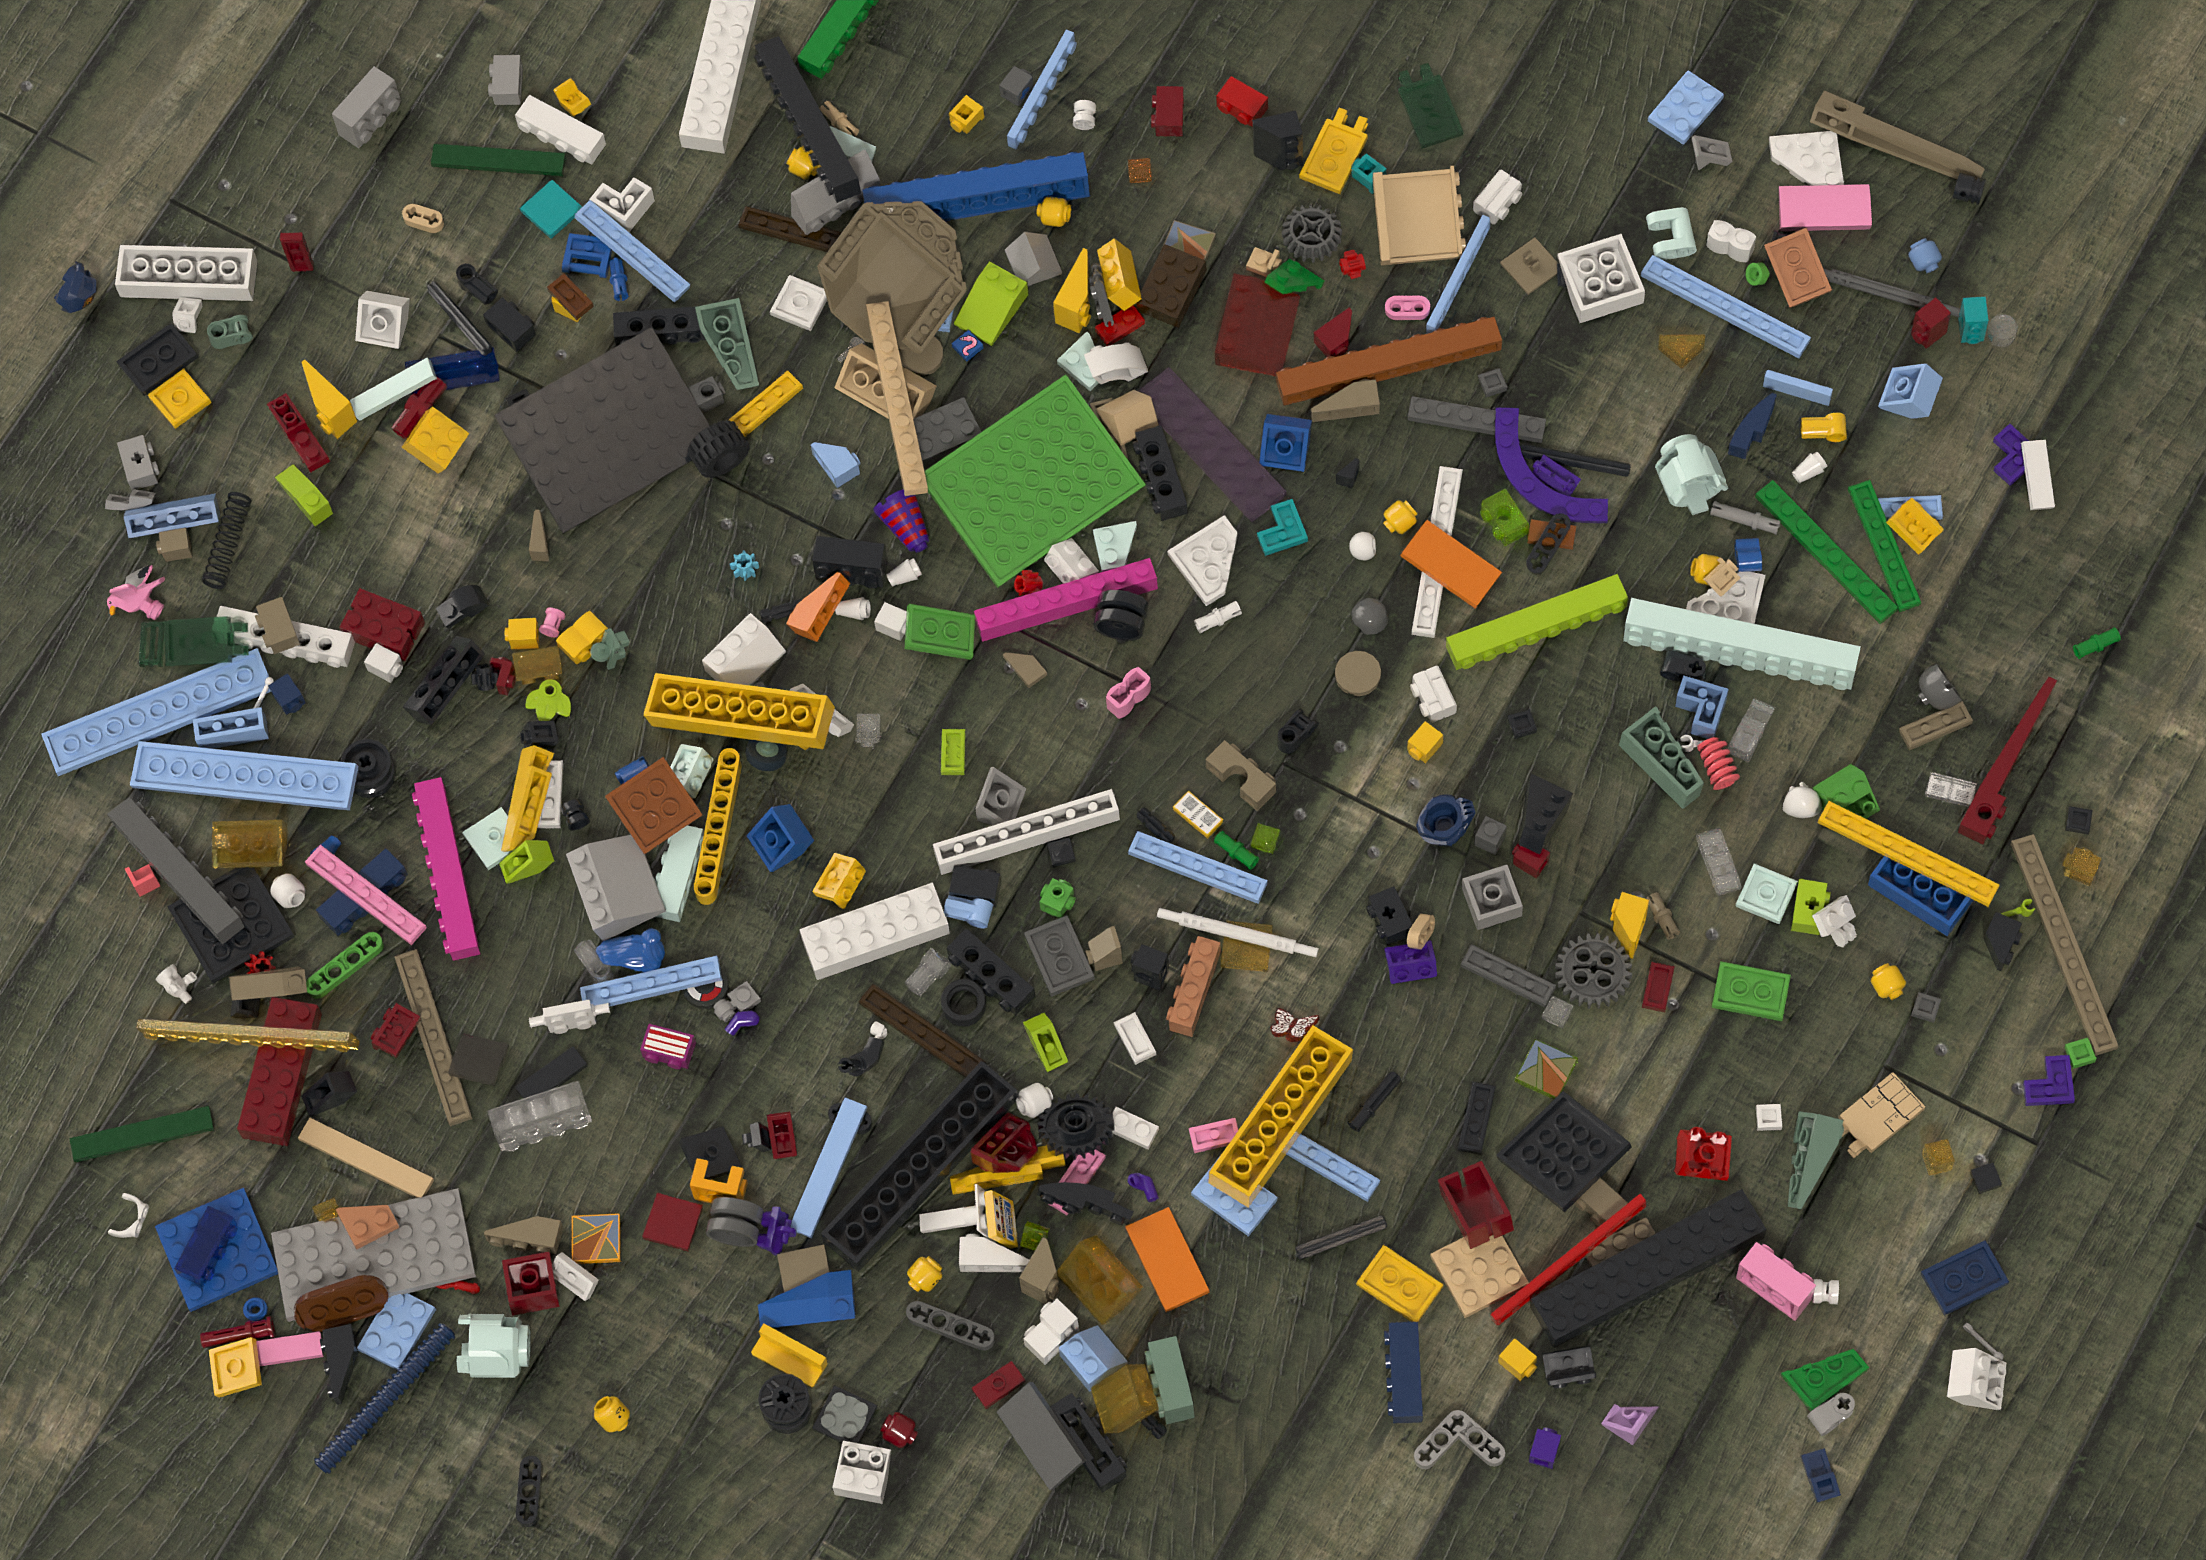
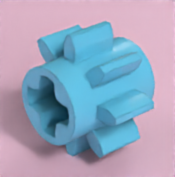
M744 550L738 556L733 555L735 562L730 563L731 570H735V578L740 576L746 581L747 578L756 576L754 569L759 568V563L755 561L754 553L749 555Z

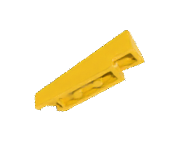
M535 745L522 749L501 851H511L520 846L525 840L535 838L552 773L547 772L554 753Z

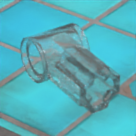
M591 939L584 940L578 944L576 949H574V953L592 976L594 983L613 980L614 974L611 966L604 964L596 953V946ZM600 970H607L603 975H596Z
M931 948L922 957L917 969L905 981V985L914 994L921 996L936 978L940 979L946 974L951 966V962L934 948Z

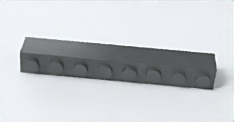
M128 797L107 814L112 824L223 945L244 928L241 921L242 914L235 906L231 908L227 904L229 900L221 891L217 893L213 889L215 885L208 876L203 878L199 874L202 871L194 861L188 862L186 859L188 856L180 846L176 848L172 844L174 840L166 831L162 833L159 830L160 825L154 817L148 818L145 815L147 811L139 801L134 803Z

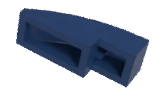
M1772 393L1764 398L1742 420L1729 444V455L1746 459L1752 440L1762 442L1776 403L1777 394Z

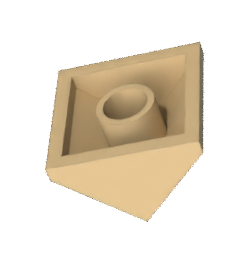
M1132 390L1096 409L1120 446L1134 440L1135 432L1158 426L1151 397L1136 390Z

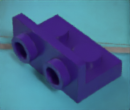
M1427 941L1422 949L1409 948L1407 944L1384 948L1391 984L1437 976L1436 958L1431 941Z

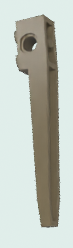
M1827 91L1822 93L1815 105L1810 120L1815 125L1958 179L1959 173L1975 176V179L1978 177L1982 178L1985 169L1967 157L1864 114L1865 108Z

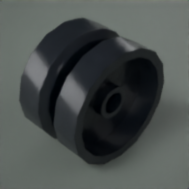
M1103 591L1099 595L1097 604L1099 611L1095 614L1094 629L1112 639L1123 641L1140 639L1143 636L1145 627L1143 620L1147 617L1148 602L1143 597L1128 591Z
M364 739L349 745L343 752L340 762L356 763L359 766L354 787L355 794L365 798L379 797L391 788L396 777V771L386 746L376 740Z

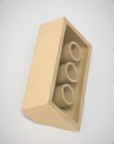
M861 343L849 349L834 388L888 418L875 351ZM902 366L914 419L925 412L937 386Z

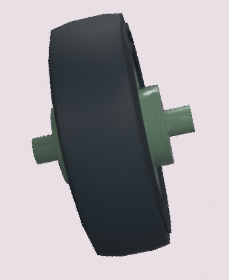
M750 739L745 755L747 761L756 769L774 771L784 765L788 751L786 744Z

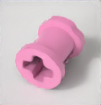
M547 608L545 611V621L543 625H540L539 631L546 636L555 638L558 637L559 626L566 616L559 609Z

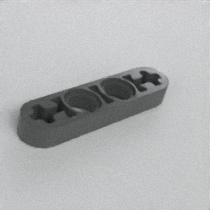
M920 1301L911 1302L907 1306V1319L913 1325L983 1351L989 1350L995 1343L993 1331L984 1325ZM921 1308V1313L928 1316L930 1311L928 1323H925L926 1318L924 1316L918 1315L917 1318H914L911 1311ZM936 1316H943L946 1319V1323L942 1327H935L932 1323L933 1319ZM960 1324H964L969 1328L964 1336H959L955 1333V1328ZM973 1328L976 1329L975 1334L983 1337L984 1334H988L990 1341H984L981 1344L980 1338L973 1336V1340H969L972 1336Z

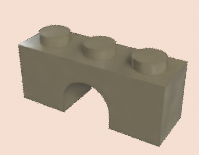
M1224 740L1206 758V768L1222 782L1233 774H1240L1247 779L1240 788V797L1256 811L1276 793V780L1267 772L1264 774L1258 769L1259 766L1253 759H1246L1235 744H1229Z

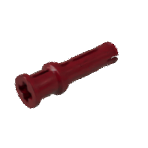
M268 1316L266 1320L255 1322L248 1320L245 1322V1325L200 1333L202 1347L206 1348L250 1337L256 1339L270 1336L273 1338L276 1334L273 1318Z

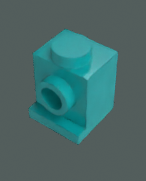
M1367 153L1361 159H1356L1351 166L1352 177L1369 189L1371 194L1374 193L1373 173L1382 172V175H1387L1386 168Z

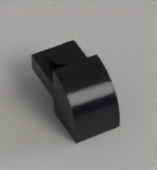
M467 585L449 593L451 598L438 606L436 610L445 627L450 629L465 617H474L490 604L480 586Z

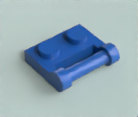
M569 233L562 263V272L570 273L572 271L599 275L600 278H607L612 249L598 237ZM572 258L600 261L601 264L600 266L572 263Z

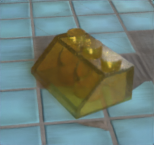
M283 820L212 821V868L283 867L287 849V823Z
M1097 1235L1080 1241L1057 1270V1276L1101 1325L1106 1324L1128 1306L1143 1288Z

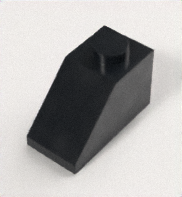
M349 1071L327 1072L302 1095V1099L309 1116H315L344 1104L357 1090Z

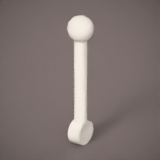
M268 677L265 679V686L254 708H259L269 689L268 685L274 682L273 678Z

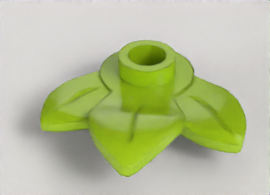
M547 679L541 683L539 689L532 691L527 696L526 708L536 709L539 721H551L556 713L569 717L571 702L569 697L562 693V687L556 680ZM552 686L554 692L549 695L546 693V689Z

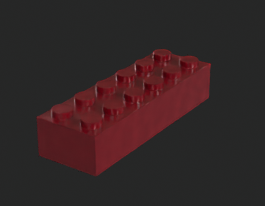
M275 997L271 998L237 1127L243 1139L288 1146L322 1016L318 1005Z

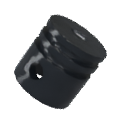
M1959 173L1953 199L1965 202L1971 201L1972 204L1976 202V205H1979L1986 179L1981 181L1979 177L1975 179V176Z

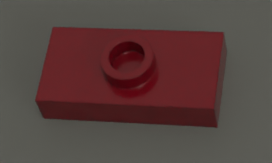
M1010 1361L973 1386L972 1391L984 1408L987 1409L1026 1383L1014 1363Z

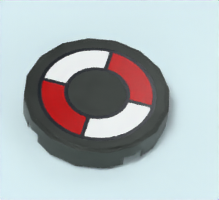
M722 969V981L682 990L684 997L690 1005L699 1009H710L718 1001L725 999L728 994L729 982Z

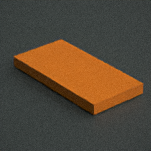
M1428 520L1425 521L1400 555L1475 609L1502 573Z
M1169 1207L1125 1226L1165 1312L1210 1293Z

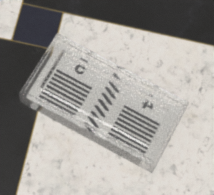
M1931 772L1925 796L1969 807L1973 800L1977 783Z

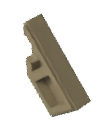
M1003 654L1005 661L1028 688L1047 676V672L1033 655Z

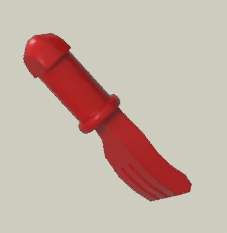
M462 1280L436 1286L440 1289L454 1287V1290L459 1289L471 1294L480 1292L478 1284Z

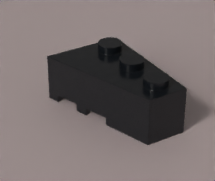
M1531 774L1525 791L1519 845L1540 855L1566 815L1573 793Z

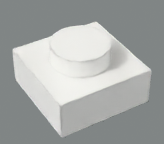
M1780 1104L1756 1105L1757 1131L1782 1130Z

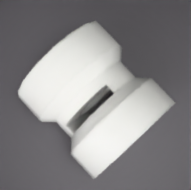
M1089 100L1075 102L1074 112L1076 115L1073 117V126L1080 130L1094 128L1095 118L1093 115L1096 113V104Z
M1814 1279L1816 1287L1813 1294V1303L1820 1304L1823 1301H1827L1829 1304L1837 1305L1839 1281L1830 1280L1829 1282H1823L1821 1279Z

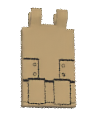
M1893 1072L1839 1116V1119L1844 1120L1843 1136L1850 1132L1856 1138V1141L1847 1150L1853 1158L1858 1156L1864 1149L1872 1153L1925 1109L1920 1100Z

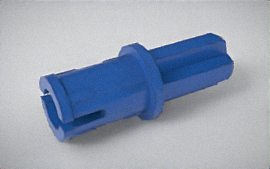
M614 258L609 261L611 272L609 280L613 285L614 299L620 301L619 295H621L622 301L629 297L626 287L627 276L624 274L622 260Z

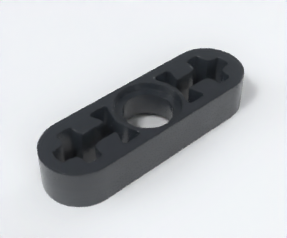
M1559 513L1551 518L1527 558L1526 565L1530 573L1539 575L1548 567L1571 528V521L1567 515ZM1561 519H1564V524L1567 527L1565 529L1560 528L1557 535L1561 536L1560 539L1554 534L1548 533L1550 529L1554 533L1557 527L1554 523L1556 520L1561 521ZM1545 538H1552L1555 541V547L1552 550H1545L1542 547V542ZM1537 549L1545 555H1550L1548 559L1545 556L1541 559L1542 568H1532L1531 560H1537L1540 556V553L1536 552Z
M536 1456L523 1458L519 1468L515 1515L517 1521L523 1527H532L539 1519L543 1465ZM531 1462H534L535 1467H538L533 1469L532 1472L533 1479H537V1481L529 1479V1471L525 1468L529 1467ZM528 1485L536 1488L535 1495L530 1498L523 1496V1489ZM525 1503L530 1504L529 1510L533 1514V1516L528 1518V1521H525L524 1517L521 1516V1514L526 1513L527 1506Z

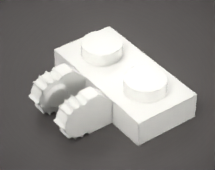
M1847 895L1840 896L1812 915L1821 937L1831 934L1836 945L1844 947L1848 941H1852L1857 937L1854 925L1849 923L1856 915Z

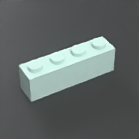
M687 825L668 838L669 848L668 851L663 852L661 859L663 868L661 873H657L655 879L666 912L656 917L677 922L681 921L700 857L704 836L703 829Z

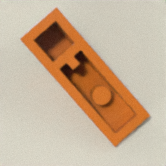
M836 572L796 605L786 624L796 634L817 642L848 589L850 582L841 573Z

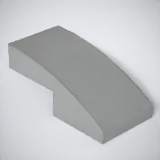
M133 489L130 497L109 494L106 499L105 509L131 510L152 504L156 493Z

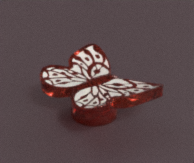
M1277 1008L1275 1013L1276 1023L1271 1025L1270 1029L1275 1037L1285 1036L1286 1040L1297 1042L1303 1040L1307 1031L1312 1026H1315L1320 1019L1319 1015L1294 1019L1284 1009Z

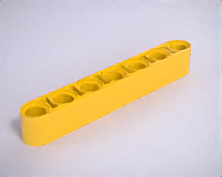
M732 748L724 749L718 758L694 882L696 898L704 905L713 903L717 898L742 769L739 753ZM729 759L736 760L732 765L725 764ZM724 781H731V784L728 786L721 785ZM720 802L727 803L723 808L717 807ZM717 823L723 824V827H722V828H720V829H713V826H714L715 824H717ZM712 845L719 846L715 851L709 850V847ZM709 866L715 867L712 872L704 871ZM704 888L711 889V891L707 894L700 893V891Z

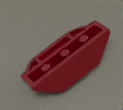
M1008 1112L971 1149L972 1163L992 1173L1019 1172L1038 1152L1034 1136L1030 1131L1029 1122Z

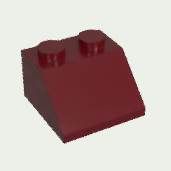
M550 1252L502 1260L512 1316L559 1307Z

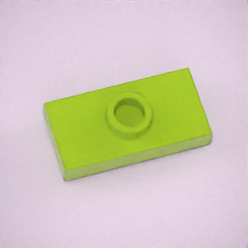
M942 729L941 775H965V729Z

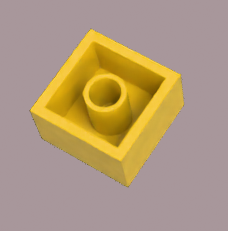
M431 407L425 411L402 445V448L439 474L447 468L469 433L440 411Z

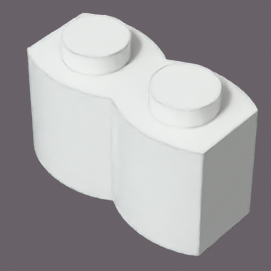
M1714 220L1708 233L1707 247L1715 253L1728 254L1736 261L1748 262L1754 251L1756 236L1748 230L1735 229L1725 221Z

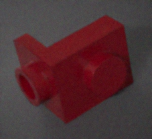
M504 657L491 658L490 664L493 665V670L499 669L500 672L496 683L498 692L508 696L510 688L513 689L516 682L513 662Z

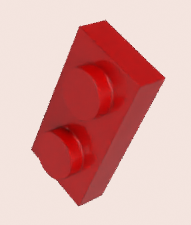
M1132 305L1125 311L1121 310L1113 315V326H1111L1110 321H1108V327L1102 322L1095 327V331L1106 346H1110L1143 326L1145 320L1134 305Z

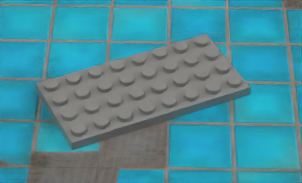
M459 1189L388 1205L400 1228L357 1250L339 1217L271 1233L287 1321L295 1320V1303L305 1293L360 1275H372L384 1281L388 1288L389 1298L394 1295H402L476 1277Z

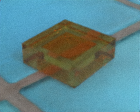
M1150 158L1128 160L1130 183L1152 181Z

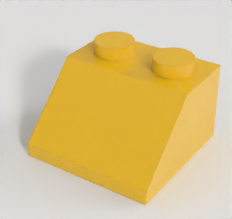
M1622 892L1620 899L1615 898L1610 920L1614 921L1613 931L1622 947H1624L1626 954L1629 955V958L1633 959L1647 918L1649 900Z

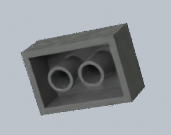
M964 397L913 419L924 471L981 433Z

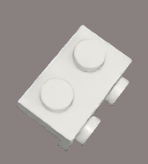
M1072 538L1052 545L1044 559L1063 584L1095 575L1099 572Z

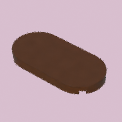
M372 1275L356 1276L305 1293L295 1303L294 1317L301 1328L305 1330L306 1328L311 1329L312 1332H323L324 1329L339 1327L381 1312L389 1299L388 1288L384 1281Z

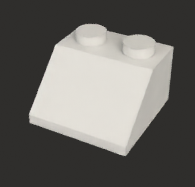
M366 291L358 300L355 341L399 349L408 321L410 298Z

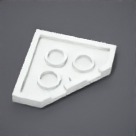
M1826 131L1769 136L1771 160L1777 165L1781 164L1788 169L1789 173L1801 182H1806L1810 186L1844 185L1837 133Z
M1225 515L1167 551L1168 556L1205 606H1208L1226 593L1237 541V531Z
M1739 572L1737 574L1741 578L1722 597L1711 588L1700 597H1695L1688 601L1686 610L1755 624L1765 575L1754 572Z

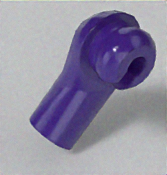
M754 1011L737 1012L725 1030L734 1036L740 1027L757 1025L760 1018Z
M1132 1173L1128 1176V1184L1133 1188L1144 1191L1148 1202L1156 1201L1159 1198L1152 1178L1140 1173Z

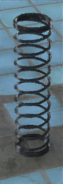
M240 492L228 493L227 498L229 500L225 502L227 508L223 509L225 516L220 518L222 524L218 525L219 532L215 534L217 540L212 543L214 549H211V557L208 558L209 565L205 567L207 573L203 574L201 579L206 586L214 589L225 588L226 583L224 580L228 578L221 573L209 572L207 568L212 566L222 572H230V569L224 565L211 564L210 559L214 558L225 564H232L233 562L227 557L214 556L212 554L213 550L228 556L235 555L234 551L230 549L216 548L215 543L220 542L231 548L238 547L235 542L230 540H219L217 535L222 534L234 540L240 539V536L233 532L221 531L220 526L224 525L228 529L237 532L243 531L242 527L231 523H223L222 519L226 517L236 523H245V520L241 517L226 515L225 510L229 509L243 516L248 514L244 509L229 507L227 503L231 501L241 507H250L252 502L249 496ZM231 496H239L246 499L249 502L240 499H234ZM232 509L240 510V511H243V512H245V513H239V512H236V511H234V510H232ZM230 517L238 518V519L242 520L243 522L234 520V519H232V518H230ZM227 525L235 526V527H237V528H239V529H241V530L231 528V527H229V526H227ZM225 533L235 535L238 538L228 536ZM224 542H229V543H232V544H234V545H236V546L228 545V544H226V543H224ZM221 550H226V551H229V552H231V553H233V554L225 553V552H223V551H221ZM218 558L226 559L230 562L222 561ZM215 566L223 567V568H226L227 570H223V569L217 568V567H215ZM213 574L220 575V576H223V577H225V578H220V577H217V576H215V575H213ZM206 579L218 581L222 585L212 584L208 582Z

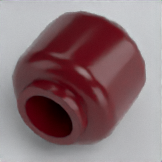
M895 1412L893 1415L888 1414L880 1429L883 1432V1439L899 1448H903L907 1443L911 1445L918 1433L914 1430L916 1426L915 1421L900 1412Z

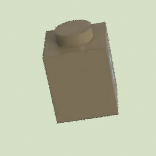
M186 528L159 532L160 541H156L158 554L163 555L165 562L193 557L190 536Z

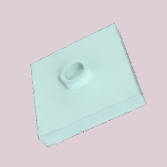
M502 807L462 832L488 870L498 865L515 850L501 851L508 819Z
M1754 864L1737 900L1736 907L1780 924L1798 881Z

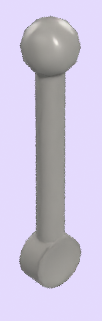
M1966 1323L1963 1326V1328L1968 1333H1971L1985 1348H1987L1994 1355L1995 1358L2003 1360V1354L2001 1352H1997L1992 1346H1990L1977 1332L1973 1330V1327L1970 1324Z

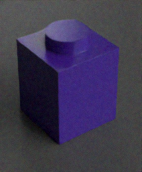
M1537 1428L1529 1463L1553 1469L1561 1435L1550 1428H1543V1430Z

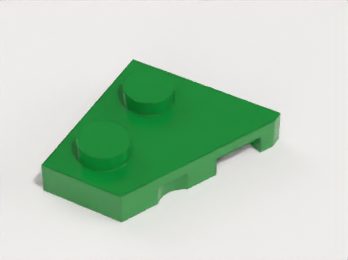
M1288 259L1267 275L1264 283L1282 294H1288L1294 291H1306L1308 286H1315L1316 289H1321L1325 280L1302 267L1298 262Z

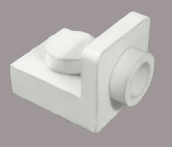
M179 298L172 312L174 327L178 331L196 332V319L202 309V299Z

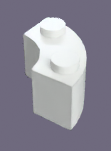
M1130 343L1106 347L1096 346L1090 352L1084 354L1092 377L1100 384L1113 380L1131 381L1148 372L1140 348Z

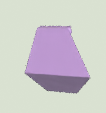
M1614 1404L1601 1424L1631 1445H1634L1659 1407H1619Z

